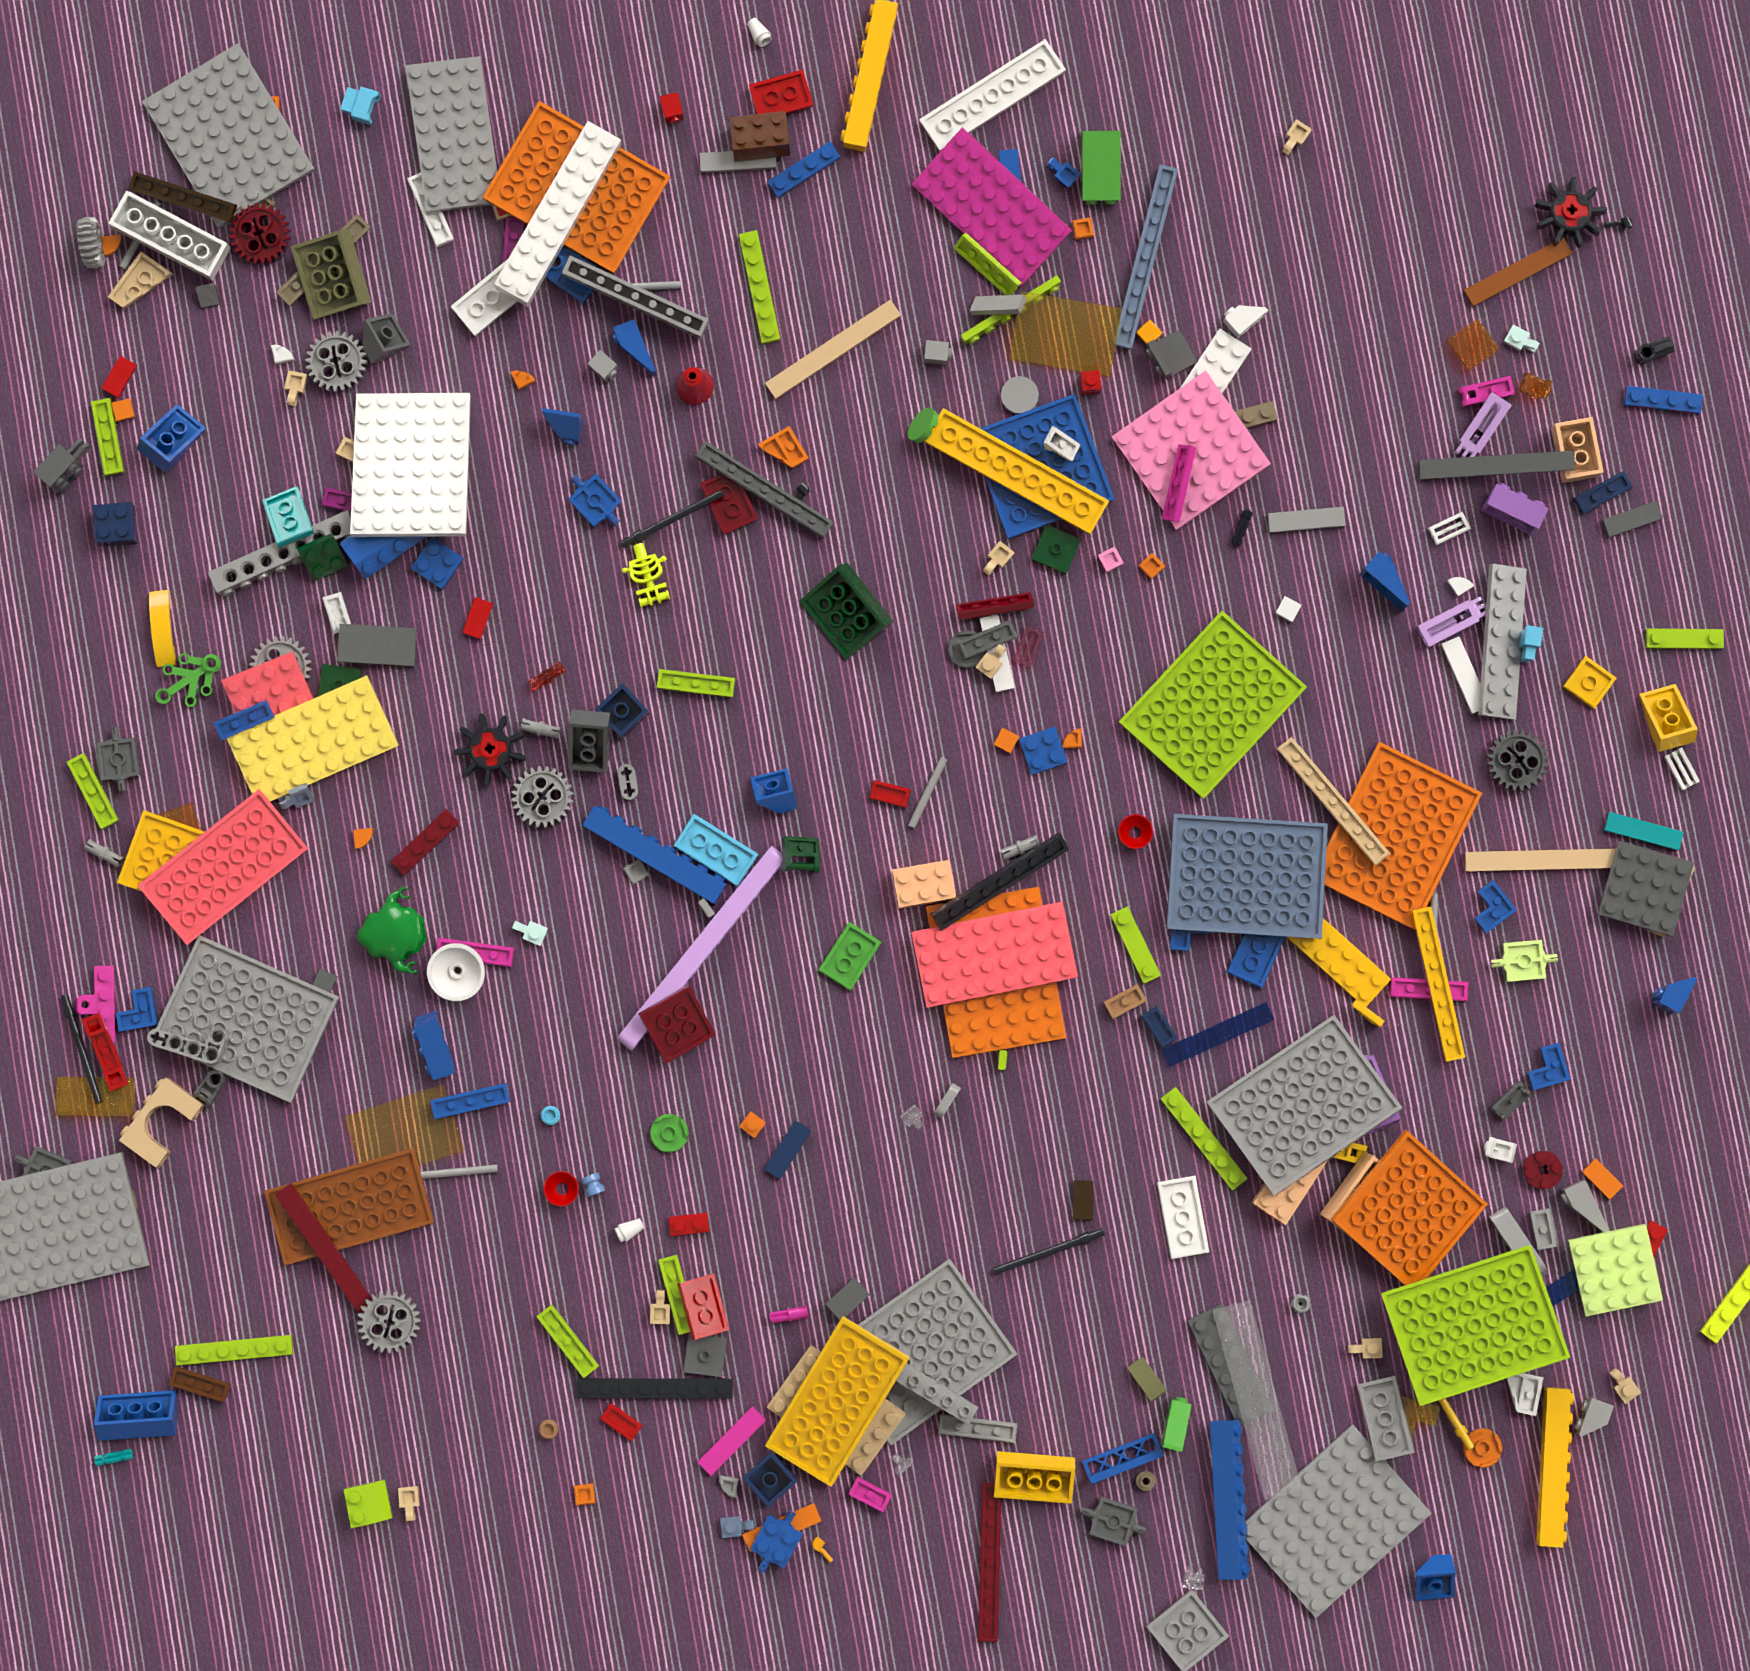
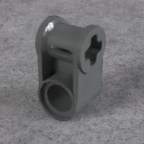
M218 1070L209 1072L193 1093V1097L202 1100L209 1108L226 1084V1074ZM215 1074H218L221 1078L219 1084L213 1082Z

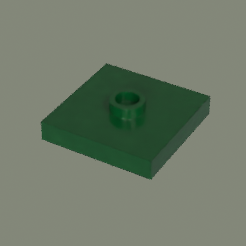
M1046 525L1031 560L1067 574L1081 539Z
M323 664L318 696L361 677V669Z

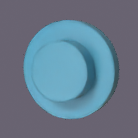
M547 1106L541 1112V1119L547 1125H554L560 1119V1112L554 1106Z

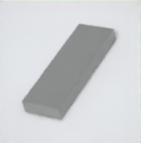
M1025 295L976 296L970 308V313L972 315L1020 314L1026 302Z

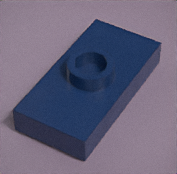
M1158 1005L1141 1016L1161 1049L1178 1039Z

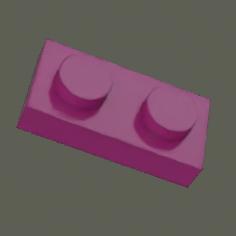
M858 1476L849 1492L850 1496L881 1512H884L892 1496L891 1493Z

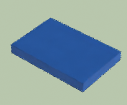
M1244 934L1226 973L1262 989L1285 937Z

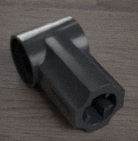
M1666 337L1649 344H1643L1635 351L1634 359L1639 364H1646L1651 360L1674 353L1673 341ZM1641 350L1648 353V358L1642 356Z

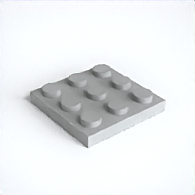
M1192 1589L1146 1626L1181 1671H1188L1229 1637Z

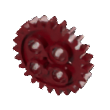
M255 203L254 208L248 204V211L241 208L242 215L235 214L238 220L232 221L235 227L229 228V230L234 232L229 238L235 239L231 245L238 246L235 252H242L240 257L243 259L247 256V262L249 263L254 259V264L258 265L259 260L265 265L266 259L273 263L272 257L279 260L278 253L285 254L282 248L289 247L285 241L291 240L290 237L286 236L291 230L285 228L289 225V222H283L286 216H279V209L273 212L274 206L272 205L267 209L265 203L262 204L261 208L258 203ZM264 217H269L270 222L267 226H262L261 222ZM254 218H256V220H257L258 228H259L261 231L264 232V233H262L261 235H262V238H263L265 244L267 245V249H266V250L264 249V245H263L262 239H261L260 237L256 236V235L259 234V231H258L256 225L254 224V221H253ZM247 224L252 225V230L249 233L244 232V227ZM276 235V242L269 244V237ZM257 241L259 248L256 251H252L251 244Z

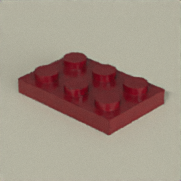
M721 474L700 483L706 497L721 489L725 495L709 504L724 536L758 521V517L744 488Z

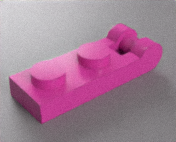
M1511 376L1458 388L1459 395H1462L1463 401L1461 403L1463 408L1484 403L1491 392L1500 398L1515 395ZM1474 391L1475 397L1470 398L1469 392Z

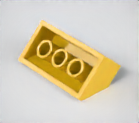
M997 1451L994 1497L1072 1504L1075 1458Z

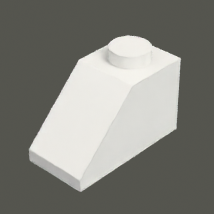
M1242 305L1235 309L1231 307L1224 314L1226 317L1223 322L1238 339L1267 314L1268 309L1266 307Z

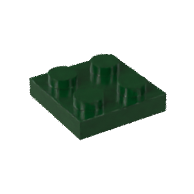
M333 533L297 548L313 581L348 566Z

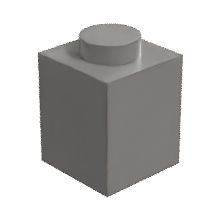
M926 340L924 363L947 365V359L951 360L952 348H949V342Z
M601 350L587 363L589 368L604 382L612 380L618 373L617 364Z

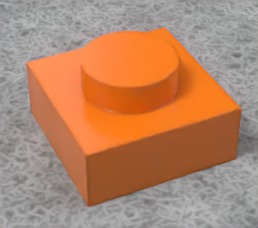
M750 1111L739 1127L755 1138L766 1122Z

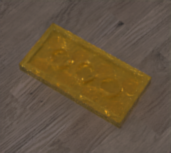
M57 1077L55 1115L133 1117L135 1078H127L128 1085L110 1091L104 1077H95L103 1101L102 1103L95 1104L87 1077Z

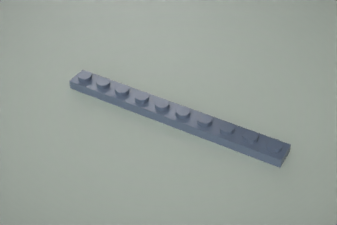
M1161 164L1159 166L1113 346L1132 349L1178 172L1177 168Z

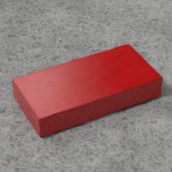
M120 356L101 389L119 398L138 366Z
M475 597L462 633L481 639L494 604Z
M874 780L869 799L906 808L911 789Z
M613 1403L608 1406L600 1420L631 1442L643 1426Z

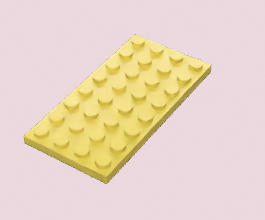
M367 675L283 711L268 721L227 738L251 793L253 794L260 789L269 801L288 794V790L305 783L307 785L399 746Z

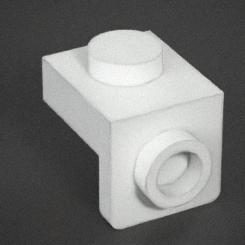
M1490 1137L1489 1141L1485 1143V1156L1513 1163L1517 1144Z

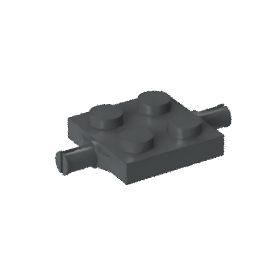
M111 727L112 739L97 743L101 781L115 780L118 783V792H125V780L130 777L141 776L136 738H120L119 727Z
M35 1146L32 1155L28 1159L17 1154L15 1157L17 1159L14 1160V1162L24 1166L23 1175L72 1164V1160L39 1146Z
M1101 1496L1098 1506L1094 1510L1082 1508L1081 1515L1092 1518L1090 1535L1127 1546L1129 1537L1133 1532L1145 1535L1146 1527L1136 1525L1135 1518L1138 1512L1136 1507Z

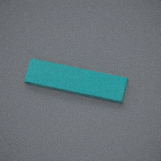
M1608 812L1604 827L1606 832L1677 851L1680 850L1684 834L1683 831L1613 812Z

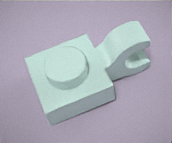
M1514 324L1503 342L1518 351H1521L1522 347L1533 353H1535L1540 344L1535 340L1528 339L1530 333Z
M515 921L512 927L525 933L523 936L524 940L541 946L548 928L532 921L529 922L528 926Z

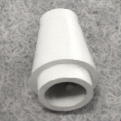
M756 18L748 21L747 26L755 44L760 47L769 44L772 40L771 33Z
M639 1218L619 1224L614 1230L620 1242H627L645 1228Z

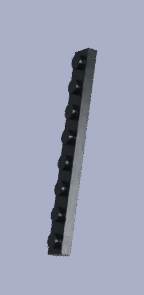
M1058 832L933 911L931 915L937 927L942 931L1067 852L1069 849L1062 834Z
M577 1378V1398L732 1399L733 1378Z

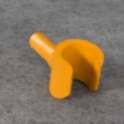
M816 1537L812 1542L814 1549L831 1563L833 1559L822 1548L825 1542Z

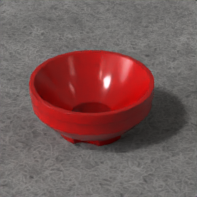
M1132 814L1125 817L1118 828L1120 841L1131 849L1145 847L1153 837L1151 822L1140 814ZM1131 828H1139L1141 834L1138 838L1130 836L1129 830Z
M554 1172L544 1183L545 1197L555 1206H567L574 1202L578 1196V1181L569 1172ZM560 1183H565L568 1186V1191L564 1195L557 1192V1186Z

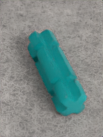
M126 1449L123 1452L107 1453L104 1456L103 1454L94 1457V1462L96 1466H102L105 1463L107 1465L123 1460L133 1459L132 1449Z

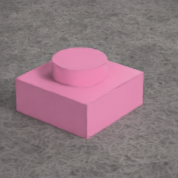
M1115 546L1098 555L1106 573L1124 564Z

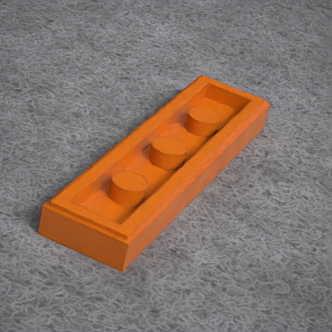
M815 1503L793 1511L796 1515L791 1524L800 1531L821 1522L822 1520ZM784 1515V1516H782V1517H780V1518H777V1519H783V1520H784L785 1517H786V1515ZM763 1525L742 1534L750 1552H752L750 1548Z

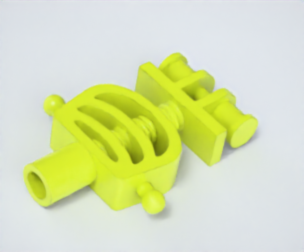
M644 543L634 545L633 549L636 559L629 561V568H622V572H630L631 579L635 583L646 584L647 588L636 591L637 597L645 594L648 596L642 599L638 598L641 608L649 604L653 606V601L658 600V603H661L662 600H670L668 590L662 593L658 592V590L667 588L666 582L655 585L653 582L661 577L663 569L660 563L665 562L666 557L662 556L658 559L655 554L647 556ZM658 569L657 574L652 576L651 573ZM634 575L644 576V579H637ZM655 592L656 596L651 598L650 593Z

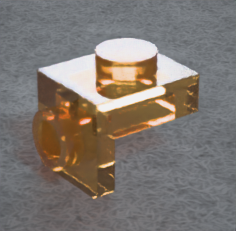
M1524 373L1518 391L1534 399H1546L1551 392L1552 381L1542 380L1530 373Z

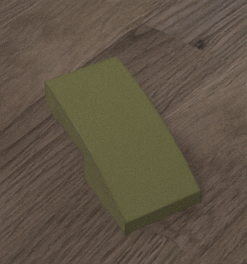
M1141 1357L1127 1367L1151 1402L1167 1392L1144 1357Z

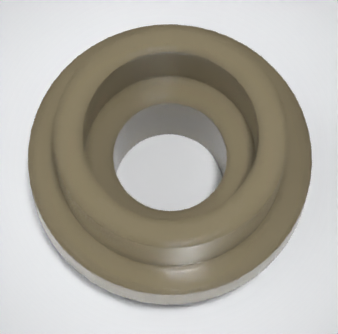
M1142 1471L1137 1475L1136 1484L1141 1490L1148 1491L1155 1486L1156 1479L1151 1472ZM1145 1477L1149 1478L1150 1480L1149 1484L1147 1485L1142 1483V1480Z

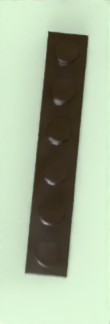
M135 171L129 185V190L230 223L233 221L237 205Z

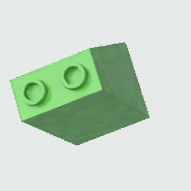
M1081 131L1082 201H1086V204H1097V200H1105V204H1116V200H1121V131Z

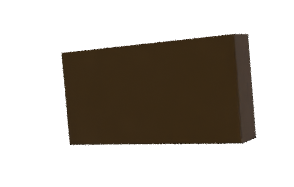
M1074 1180L1073 1219L1093 1220V1181Z

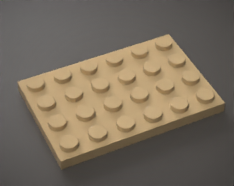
M810 1345L768 1404L767 1408L780 1418L784 1415L821 1352ZM885 1398L846 1462V1465L862 1476L906 1413Z

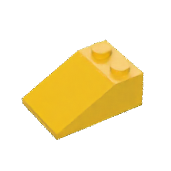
M1676 684L1639 694L1652 739L1659 752L1695 742L1698 729Z

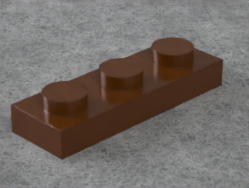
M175 1366L169 1385L226 1402L231 1383Z

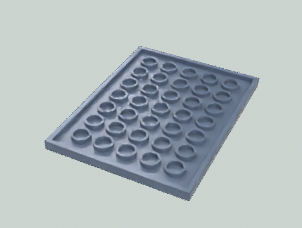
M1173 814L1167 929L1322 939L1328 823Z

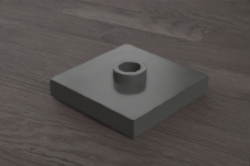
M689 1333L683 1372L722 1377L727 1338L707 1336L692 1340Z

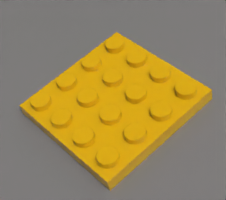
M143 810L117 883L141 891L137 886L139 883L205 831Z

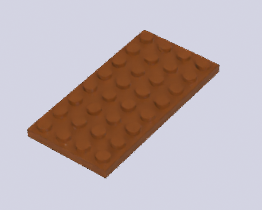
M414 1148L292 1182L339 1250L435 1223ZM288 1184L264 1190L284 1266L318 1256L275 1195V1193Z

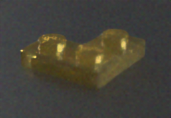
M1402 1396L1411 1438L1413 1437L1416 1421L1436 1426L1440 1406L1433 1404L1419 1406L1418 1400Z

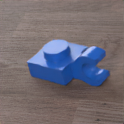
M1054 157L1047 164L1051 170L1057 172L1054 178L1067 189L1070 188L1081 174L1067 161L1064 165H1061Z

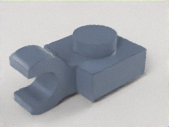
M306 783L288 790L289 795L286 794L278 798L282 810L294 804L296 808L314 802L313 795Z
M740 1515L720 1518L722 1538L742 1536V1530L755 1528L754 1520L741 1521Z

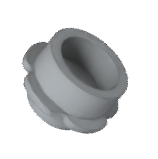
M1297 1294L1291 1300V1307L1297 1313L1306 1312L1310 1308V1300L1306 1295Z

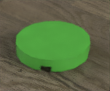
M932 408L921 410L909 426L908 438L916 443L925 441L932 434V427L937 426L938 413Z
M662 1115L652 1124L650 1130L651 1140L654 1146L661 1151L668 1153L676 1152L683 1148L688 1140V1126L677 1115Z

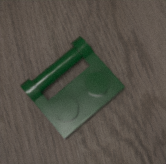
M791 836L781 838L782 871L804 870L811 873H818L820 871L819 838ZM791 857L811 858V863L791 862Z

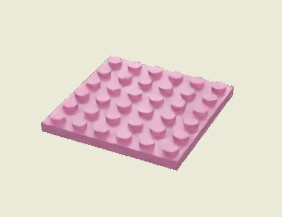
M1206 370L1112 436L1162 510H1164L1178 444L1196 447L1180 522L1171 521L1176 530L1271 465Z

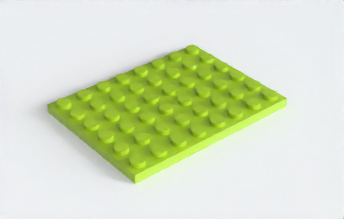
M1221 611L1118 723L1204 800L1302 694L1307 686L1226 613Z
M1531 1245L1381 1293L1419 1406L1571 1358Z

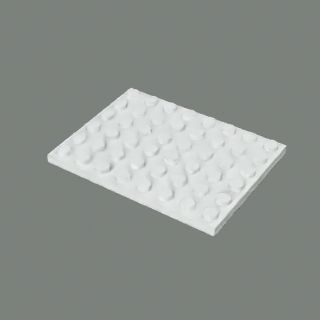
M470 393L356 394L351 537L466 536Z

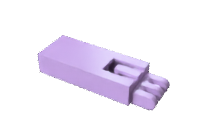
M1491 392L1461 437V443L1454 453L1458 455L1461 449L1465 450L1461 458L1466 457L1468 453L1471 454L1469 457H1475L1477 452L1480 453L1512 405ZM1476 429L1484 433L1477 444L1475 442L1479 438L1478 435L1475 434L1470 440Z
M1481 596L1470 602L1467 600L1418 625L1416 629L1427 649L1478 623L1480 618L1486 616V610L1482 613L1480 612L1481 609L1486 607L1485 603L1479 606L1476 604L1483 600ZM1465 611L1466 613L1460 615L1459 618L1463 620L1468 617V619L1457 624L1453 616Z

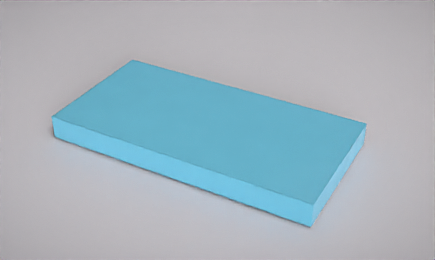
M693 814L674 844L675 848L739 887L759 855Z

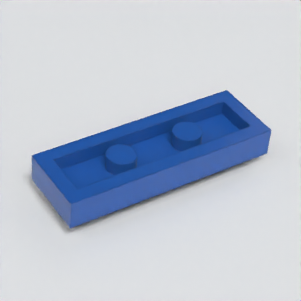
M266 699L215 721L214 726L221 740H224L274 718L275 715Z

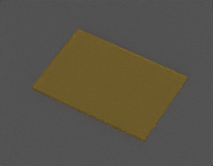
M1021 291L1020 295H1025L1026 302L1021 313L1017 314L1009 359L1084 372L1100 370L1101 375L1110 376L1112 363L1114 362L1113 357L1122 308Z
M444 1084L344 1116L358 1162L363 1163L414 1148L418 1163L421 1165L464 1151L454 1115L434 1119L430 1100L447 1097Z

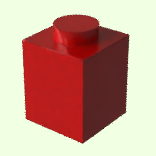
M678 92L660 96L666 123L676 124L684 119Z
M1100 370L1080 373L1082 395L1101 393Z

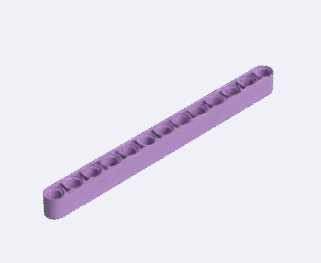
M773 846L768 849L619 1034L617 1040L630 1051L634 1050L648 1032L638 1013L683 988L779 870L782 862L781 852Z

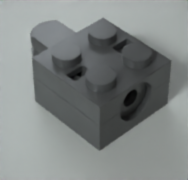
M82 438L78 439L68 451L58 444L33 473L58 494L64 492L69 487V482L82 473L84 465L79 461L90 450V445L85 443Z

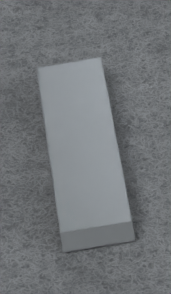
M733 151L700 153L701 173L776 169V157L734 162Z
M1344 507L1267 514L1269 533L1346 526Z
M940 1414L938 1434L1015 1443L1018 1423L972 1418L968 1425L953 1415Z

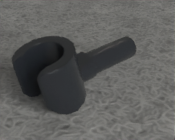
M1629 217L1605 222V227L1622 225L1623 230L1630 229L1633 226Z
M804 482L797 487V490L800 492L797 499L801 501L810 491Z

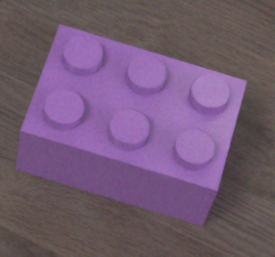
M1496 484L1491 489L1481 511L1533 535L1540 528L1549 508L1545 507V504L1541 501L1528 499V496L1522 492L1516 493L1511 491V488L1506 484Z

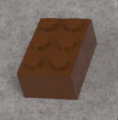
M786 111L729 117L734 162L790 156Z

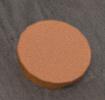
M1485 1428L1474 1429L1468 1433L1474 1447L1467 1450L1463 1443V1454L1467 1461L1481 1468L1490 1467L1495 1464L1502 1453V1443L1498 1435Z

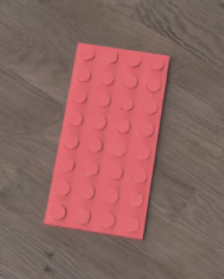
M258 789L137 886L185 944L188 945L305 852L308 847L263 792Z
M1063 902L954 923L942 931L938 927L911 932L927 1008L1078 978Z

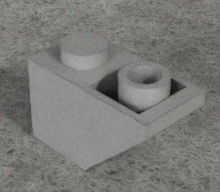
M1588 1397L1582 1403L1581 1411L1583 1413L1581 1419L1578 1418L1576 1421L1575 1434L1584 1436L1607 1425L1614 1406Z

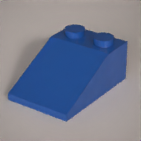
M176 404L140 437L137 450L163 472L167 473L201 436L206 427Z
M1379 551L1359 575L1403 612L1410 604V601L1395 565L1391 562L1392 558L1385 552L1381 553Z

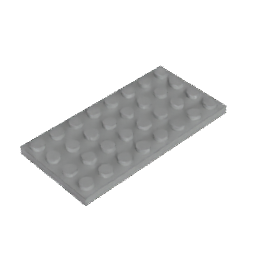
M480 56L405 65L427 213L492 205L482 198L497 173Z

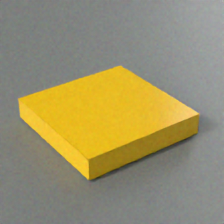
M1584 656L1563 685V688L1592 709H1595L1617 678L1590 658Z

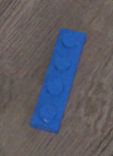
M831 141L768 180L767 184L778 199L841 159V156Z
M1626 386L1624 406L1700 414L1703 394Z
M504 1083L430 1100L434 1119L509 1103L510 1097L507 1084Z

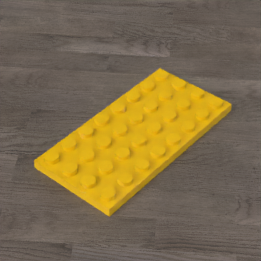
M842 1316L765 1446L832 1487L910 1357Z

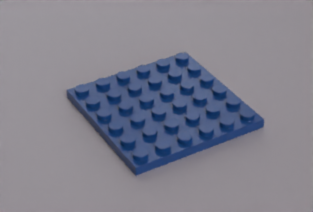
M1075 394L980 428L1109 500V502L1115 500ZM1052 426L1080 444L1073 461H1068L1056 452L1045 449L1044 441ZM984 476L1007 539L1062 520Z

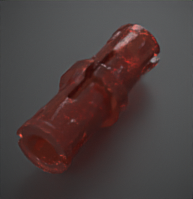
M559 661L546 670L543 669L542 673L527 682L532 690L536 691L541 686L547 683L550 684L553 679L566 672V670Z

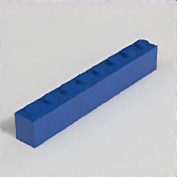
M601 805L599 808L596 806L592 808L583 823L586 829L633 857L640 859L645 864L715 905L727 886L724 883V878L717 874L714 876L708 874L709 869L700 864L698 866L691 863L692 859L684 854L681 857L674 853L676 850L669 845L661 846L658 844L659 840L650 834L646 837L641 834L642 829L635 825L632 827L626 825V820L622 817L609 815L610 810Z
M1239 1420L1210 1421L1218 1579L1242 1580L1248 1578L1250 1571L1249 1564L1247 1563L1249 1548L1246 1543L1244 1466L1241 1456L1243 1454L1240 1438L1242 1427Z

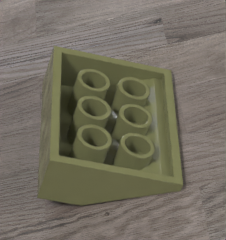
M349 229L338 230L290 246L313 320L372 303Z

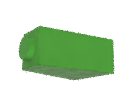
M1176 1396V1400L1171 1399L1160 1442L1162 1447L1182 1452L1191 1404L1187 1403L1188 1399Z

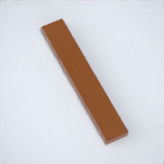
M1563 237L1557 246L1551 243L1464 289L1463 292L1471 306L1474 307L1571 256L1573 253Z

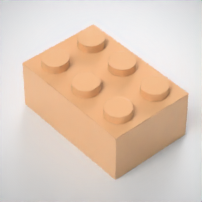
M1593 417L1555 423L1552 426L1551 431L1555 451H1574L1575 471H1560L1562 483L1600 477L1604 473Z
M949 860L892 870L899 909L950 901L956 897Z

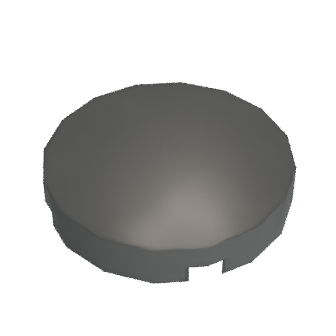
M960 631L949 642V658L960 668L969 669L976 667L985 655V652L964 660L957 642L977 634L974 631Z

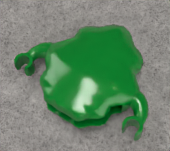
M402 887L400 890L392 892L386 898L385 904L379 912L369 913L366 916L364 924L358 931L357 940L371 957H385L395 970L402 973L417 974L419 971L411 970L413 965H418L417 963L409 962L406 966L403 964V961L411 953H418L421 946L426 942L425 921L415 909L411 907L404 908L399 903H396L399 897L404 899L411 898V896L403 895L405 890L410 889Z

